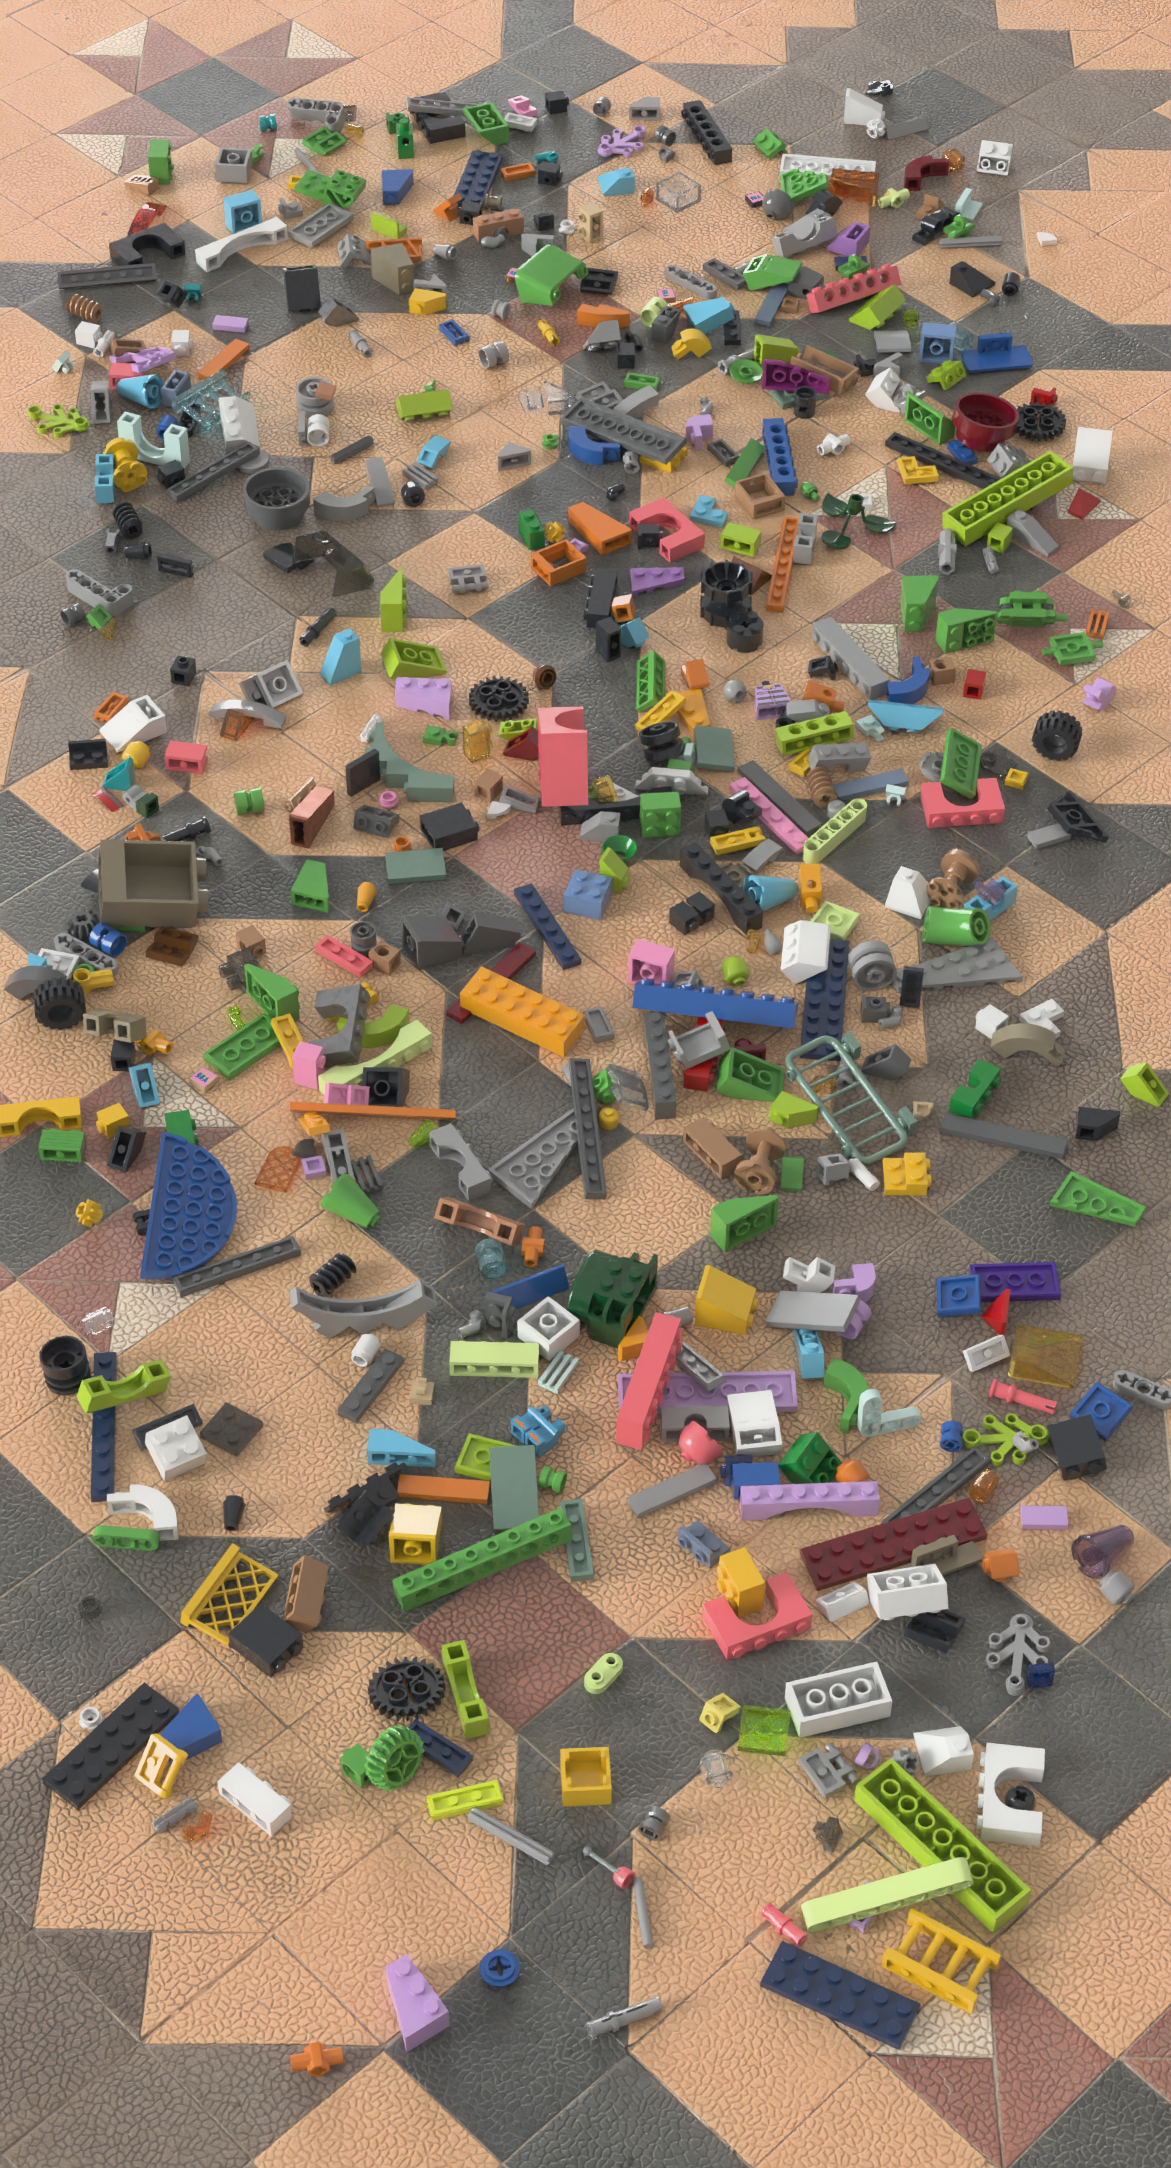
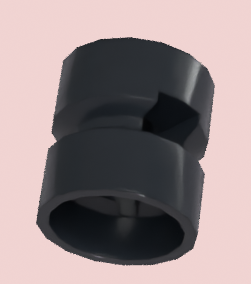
M803 386L795 390L793 413L796 417L808 419L815 415V389Z

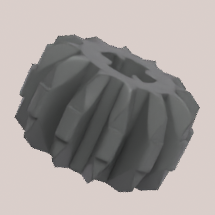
M85 909L80 912L76 910L75 914H69L68 919H66L67 933L81 941L84 939L89 940L93 928L99 923L97 914H93L92 910L86 912Z

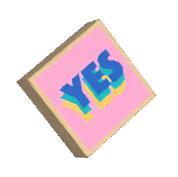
M204 1067L189 1078V1083L204 1093L219 1081L216 1074Z

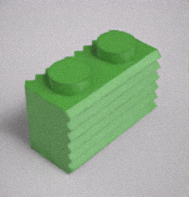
M56 1128L50 1130L43 1129L39 1142L40 1159L42 1161L45 1159L46 1161L57 1160L59 1162L74 1161L75 1163H81L86 1146L85 1132H80L79 1130L62 1131Z

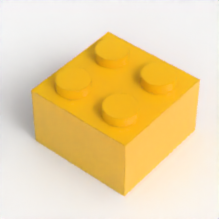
M743 1547L721 1555L719 1566L717 1567L718 1580H716V1584L720 1593L725 1594L726 1600L736 1616L741 1618L762 1610L765 1581L746 1548Z

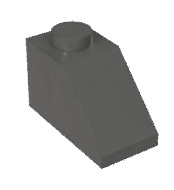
M894 1044L867 1056L861 1071L866 1075L893 1080L903 1077L908 1073L911 1058L897 1044Z

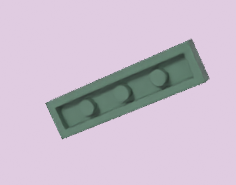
M583 1499L560 1501V1508L563 1509L572 1528L573 1540L565 1543L571 1582L594 1580Z

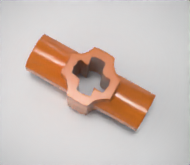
M530 1227L528 1237H523L521 1255L525 1256L524 1265L528 1268H535L539 1257L544 1256L545 1239H542L543 1230L540 1227Z
M320 2042L310 2043L307 2047H304V2053L290 2055L292 2073L307 2070L308 2075L314 2077L323 2076L325 2073L330 2072L329 2066L344 2063L341 2047L326 2049V2045Z

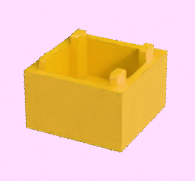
M609 1747L560 1749L563 1807L610 1805L612 1802Z

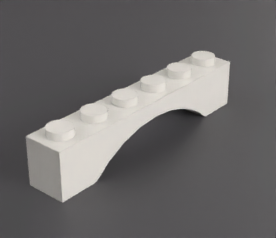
M275 217L195 249L196 263L206 272L221 267L222 263L230 255L239 250L257 245H276L288 240L287 225Z

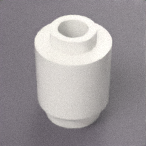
M363 1334L352 1350L351 1356L352 1361L356 1365L365 1367L372 1362L381 1346L378 1338L373 1334Z

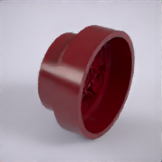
M979 392L960 396L955 403L952 415V422L957 428V439L964 443L966 447L982 452H992L998 443L1004 445L1006 440L1014 436L1019 420V412L1010 402L992 394Z

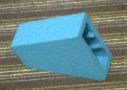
M724 297L683 306L686 317L693 328L702 331L704 334L735 318L733 314L735 309L732 303L727 302Z
M350 628L333 636L320 672L321 677L329 685H333L361 672L360 638Z

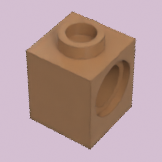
M951 657L931 659L929 661V678L933 685L955 682L956 667Z
M486 769L474 782L475 796L491 803L503 791V776Z
M253 925L236 932L237 947L249 961L266 953L265 938Z
M380 941L369 951V959L373 961L372 968L389 976L401 964L400 950L385 942Z

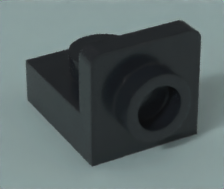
M553 213L533 215V221L539 231L554 228Z
M856 354L854 366L859 368L858 373L860 377L873 375L874 365L877 362L875 359L863 360L860 354Z
M830 655L809 661L808 674L810 678L828 673L830 679L835 680L838 667Z

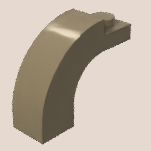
M1028 1023L1011 1024L995 1031L990 1046L1003 1058H1007L1018 1051H1033L1042 1055L1056 1067L1063 1063L1065 1049L1055 1042L1056 1034L1042 1026Z

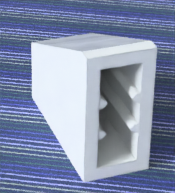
M847 88L844 124L867 125L874 118L884 121L885 111H882L883 105Z

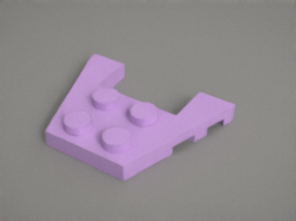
M160 346L140 350V353L136 354L126 352L124 356L120 357L110 355L109 358L111 363L135 361L137 363L131 364L132 371L141 373L161 364L170 363L171 360L176 359V352Z

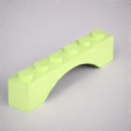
M418 1020L411 1022L400 1029L395 1042L380 1056L357 1065L334 1066L319 1075V1090L325 1094V1083L362 1086L363 1067L397 1068L432 1048V1033Z

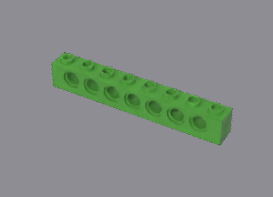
M558 1508L393 1579L395 1596L403 1612H407L573 1540L571 1524L563 1509Z

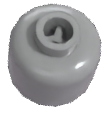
M1111 1570L1099 1582L1101 1584L1100 1592L1113 1605H1117L1120 1602L1125 1605L1134 1596L1131 1593L1134 1589V1583L1122 1571L1114 1572Z

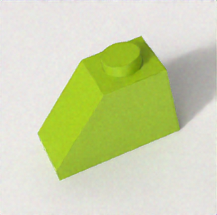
M607 847L599 859V874L612 877V892L621 894L624 888H627L630 884L629 868L611 848Z
M1148 1062L1129 1066L1120 1078L1131 1095L1156 1107L1160 1106L1169 1095V1092Z
M781 1091L770 1106L769 1121L786 1128L816 1123L819 1106Z

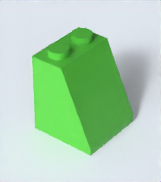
M938 575L902 576L900 609L904 632L923 631L936 606Z

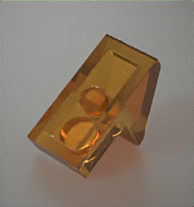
M227 709L220 736L238 741L254 720V717L244 716L242 712Z

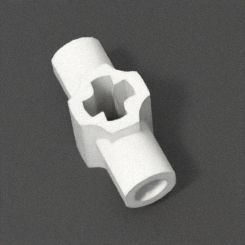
M828 434L823 443L817 446V451L821 456L830 452L836 456L840 455L845 446L850 444V437L847 434L839 437Z

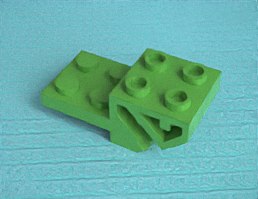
M338 169L331 178L315 171L307 170L295 185L294 191L322 201L323 207L328 203H332L338 207L342 206L345 208L352 205L366 188V179Z

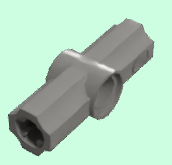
M944 529L940 532L939 571L945 575H950L955 570L957 544H955V532L951 529Z

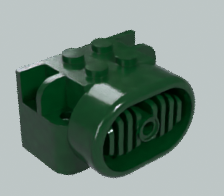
M593 1250L589 1253L572 1284L567 1301V1311L581 1322L587 1323V1335L590 1339L618 1349L619 1344L638 1316L642 1317L657 1289V1254H653L649 1264L639 1261L640 1255L636 1252L630 1258L618 1257L600 1250Z

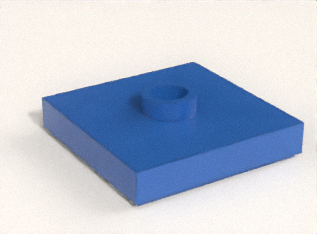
M980 1274L936 1278L938 1317L981 1313Z
M1096 1382L1070 1413V1417L1073 1419L1091 1414L1097 1435L1107 1441L1133 1410V1405L1099 1382Z

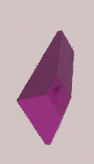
M763 360L762 389L795 392L799 387L808 386L815 389L816 393L829 394L830 378L781 360Z

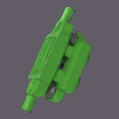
M1018 590L1010 592L1009 597L1000 599L999 609L1001 610L997 614L996 621L999 624H1008V626L1044 627V624H1054L1056 621L1067 622V614H1056L1055 610H1052L1054 607L1053 599L1047 597V592H1023Z

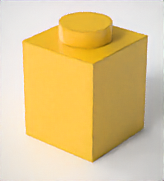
M120 1103L97 1112V1129L100 1133H104L107 1139L116 1135L118 1126H130L129 1116Z

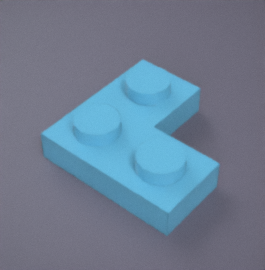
M700 495L690 514V521L723 528L728 519V512L714 509L717 498Z

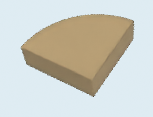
M913 1101L912 1115L917 1121L928 1118L933 1112L934 1103Z

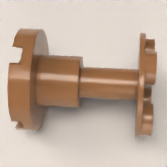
M953 849L944 855L941 860V869L945 874L944 878L932 879L926 888L930 903L933 906L959 908L962 904L964 895L959 886L972 883L980 872L978 861L969 857L970 853L960 849Z
M770 1127L753 1130L747 1134L746 1146L754 1155L750 1160L740 1162L735 1169L734 1175L736 1185L743 1191L748 1192V1190L755 1191L756 1195H764L771 1192L774 1187L776 1174L770 1167L769 1160L781 1158L786 1152L787 1143Z

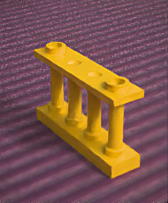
M911 1908L907 1924L912 1927L898 1950L887 1947L883 1954L881 1967L972 2015L978 2000V1994L974 1990L988 1967L995 1971L998 1970L1001 1955L993 1948L985 1947L937 1922L925 1912ZM923 1932L934 1939L921 1961L916 1962L906 1955L919 1933ZM944 1943L955 1949L956 1952L943 1974H939L929 1969V1966ZM967 1955L979 1963L966 1985L961 1986L951 1979L963 1958Z

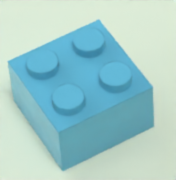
M254 190L223 198L225 225L232 234L262 223L261 201Z

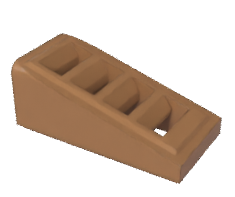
M134 175L124 182L126 186L150 195L159 188L158 179L155 177Z
M111 339L109 347L111 355H116V357L124 356L126 352L136 354L140 353V350L147 349L143 340Z

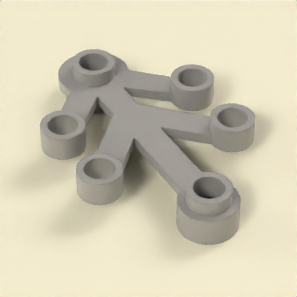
M1026 1614L1013 1616L1010 1620V1627L1000 1634L992 1633L989 1636V1646L992 1649H999L1003 1646V1642L1015 1635L1013 1643L999 1653L992 1652L986 1657L987 1666L991 1669H996L1000 1667L1003 1661L1013 1655L1012 1672L1006 1679V1690L1013 1696H1019L1025 1691V1681L1021 1677L1023 1655L1034 1665L1036 1671L1045 1672L1048 1669V1659L1045 1656H1038L1025 1643V1636L1036 1644V1649L1039 1652L1049 1651L1050 1640L1046 1636H1040L1033 1629V1620ZM1040 1643H1046L1045 1646H1041V1645H1039V1644H1040ZM992 1659L997 1660L996 1662H990ZM1040 1662L1045 1663L1042 1666L1038 1665Z

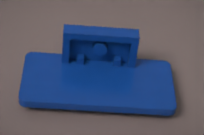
M1011 333L979 335L977 349L963 350L961 352L969 373L1031 368L1033 362L1025 345L1012 346L1013 336Z

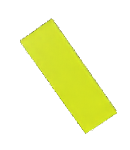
M498 1780L427 1796L432 1821L469 1813L474 1807L482 1810L504 1805Z

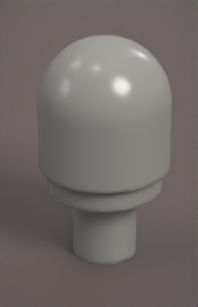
M770 929L764 931V946L768 953L777 954L781 950V943L779 938L772 934Z

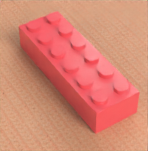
M655 1312L617 1416V1444L642 1450L644 1442H649L651 1436V1429L649 1428L651 1424L656 1422L658 1411H656L657 1406L661 1407L664 1399L663 1389H667L669 1386V1372L674 1371L677 1358H675L676 1353L680 1354L683 1341L681 1339L684 1328H681V1318Z

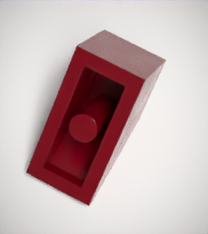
M531 727L509 740L503 755L529 761L536 757L539 758L538 731Z

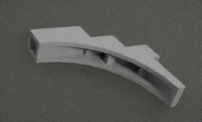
M418 1280L403 1289L389 1294L364 1299L326 1298L308 1293L298 1287L290 1290V1304L293 1310L314 1321L315 1330L329 1339L349 1326L361 1334H366L383 1322L387 1326L399 1331L437 1306L434 1288L422 1280Z

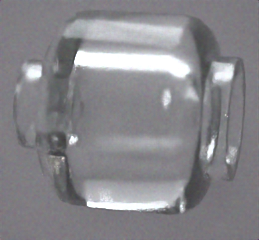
M711 1750L706 1752L700 1760L699 1766L705 1784L713 1785L714 1788H722L732 1779L733 1769L728 1754L723 1753L721 1750Z

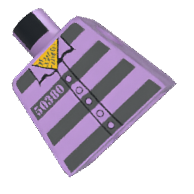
M763 681L760 683V686L755 688L756 720L780 718L782 710L787 708L786 704L791 702L781 684L771 685L769 681Z

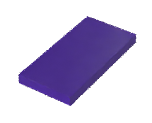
M1056 1262L970 1264V1275L980 1274L981 1302H994L1006 1289H1011L1009 1301L1061 1299Z

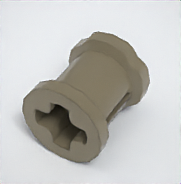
M486 194L485 208L491 207L501 210L502 195L496 197Z

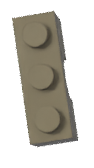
M103 1008L83 1013L84 1033L102 1036L115 1033V1040L129 1043L147 1037L146 1017Z

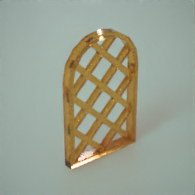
M282 1146L273 1149L266 1157L256 1178L255 1185L287 1193L301 1161L300 1157L290 1158L289 1155L293 1153L294 1148ZM283 1151L284 1154L277 1156L276 1152ZM286 1156L288 1161L282 1163L280 1158ZM277 1160L279 1164L272 1166L270 1162ZM291 1163L293 1167L286 1170L284 1165ZM282 1167L283 1171L276 1173L275 1169ZM272 1170L274 1175L267 1177L265 1173ZM286 1174L288 1178L281 1180L279 1176ZM276 1177L278 1182L272 1184L270 1179Z

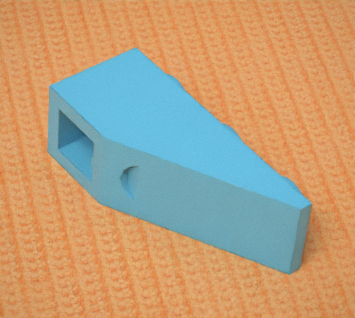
M794 1329L802 1379L824 1377V1351L817 1330Z

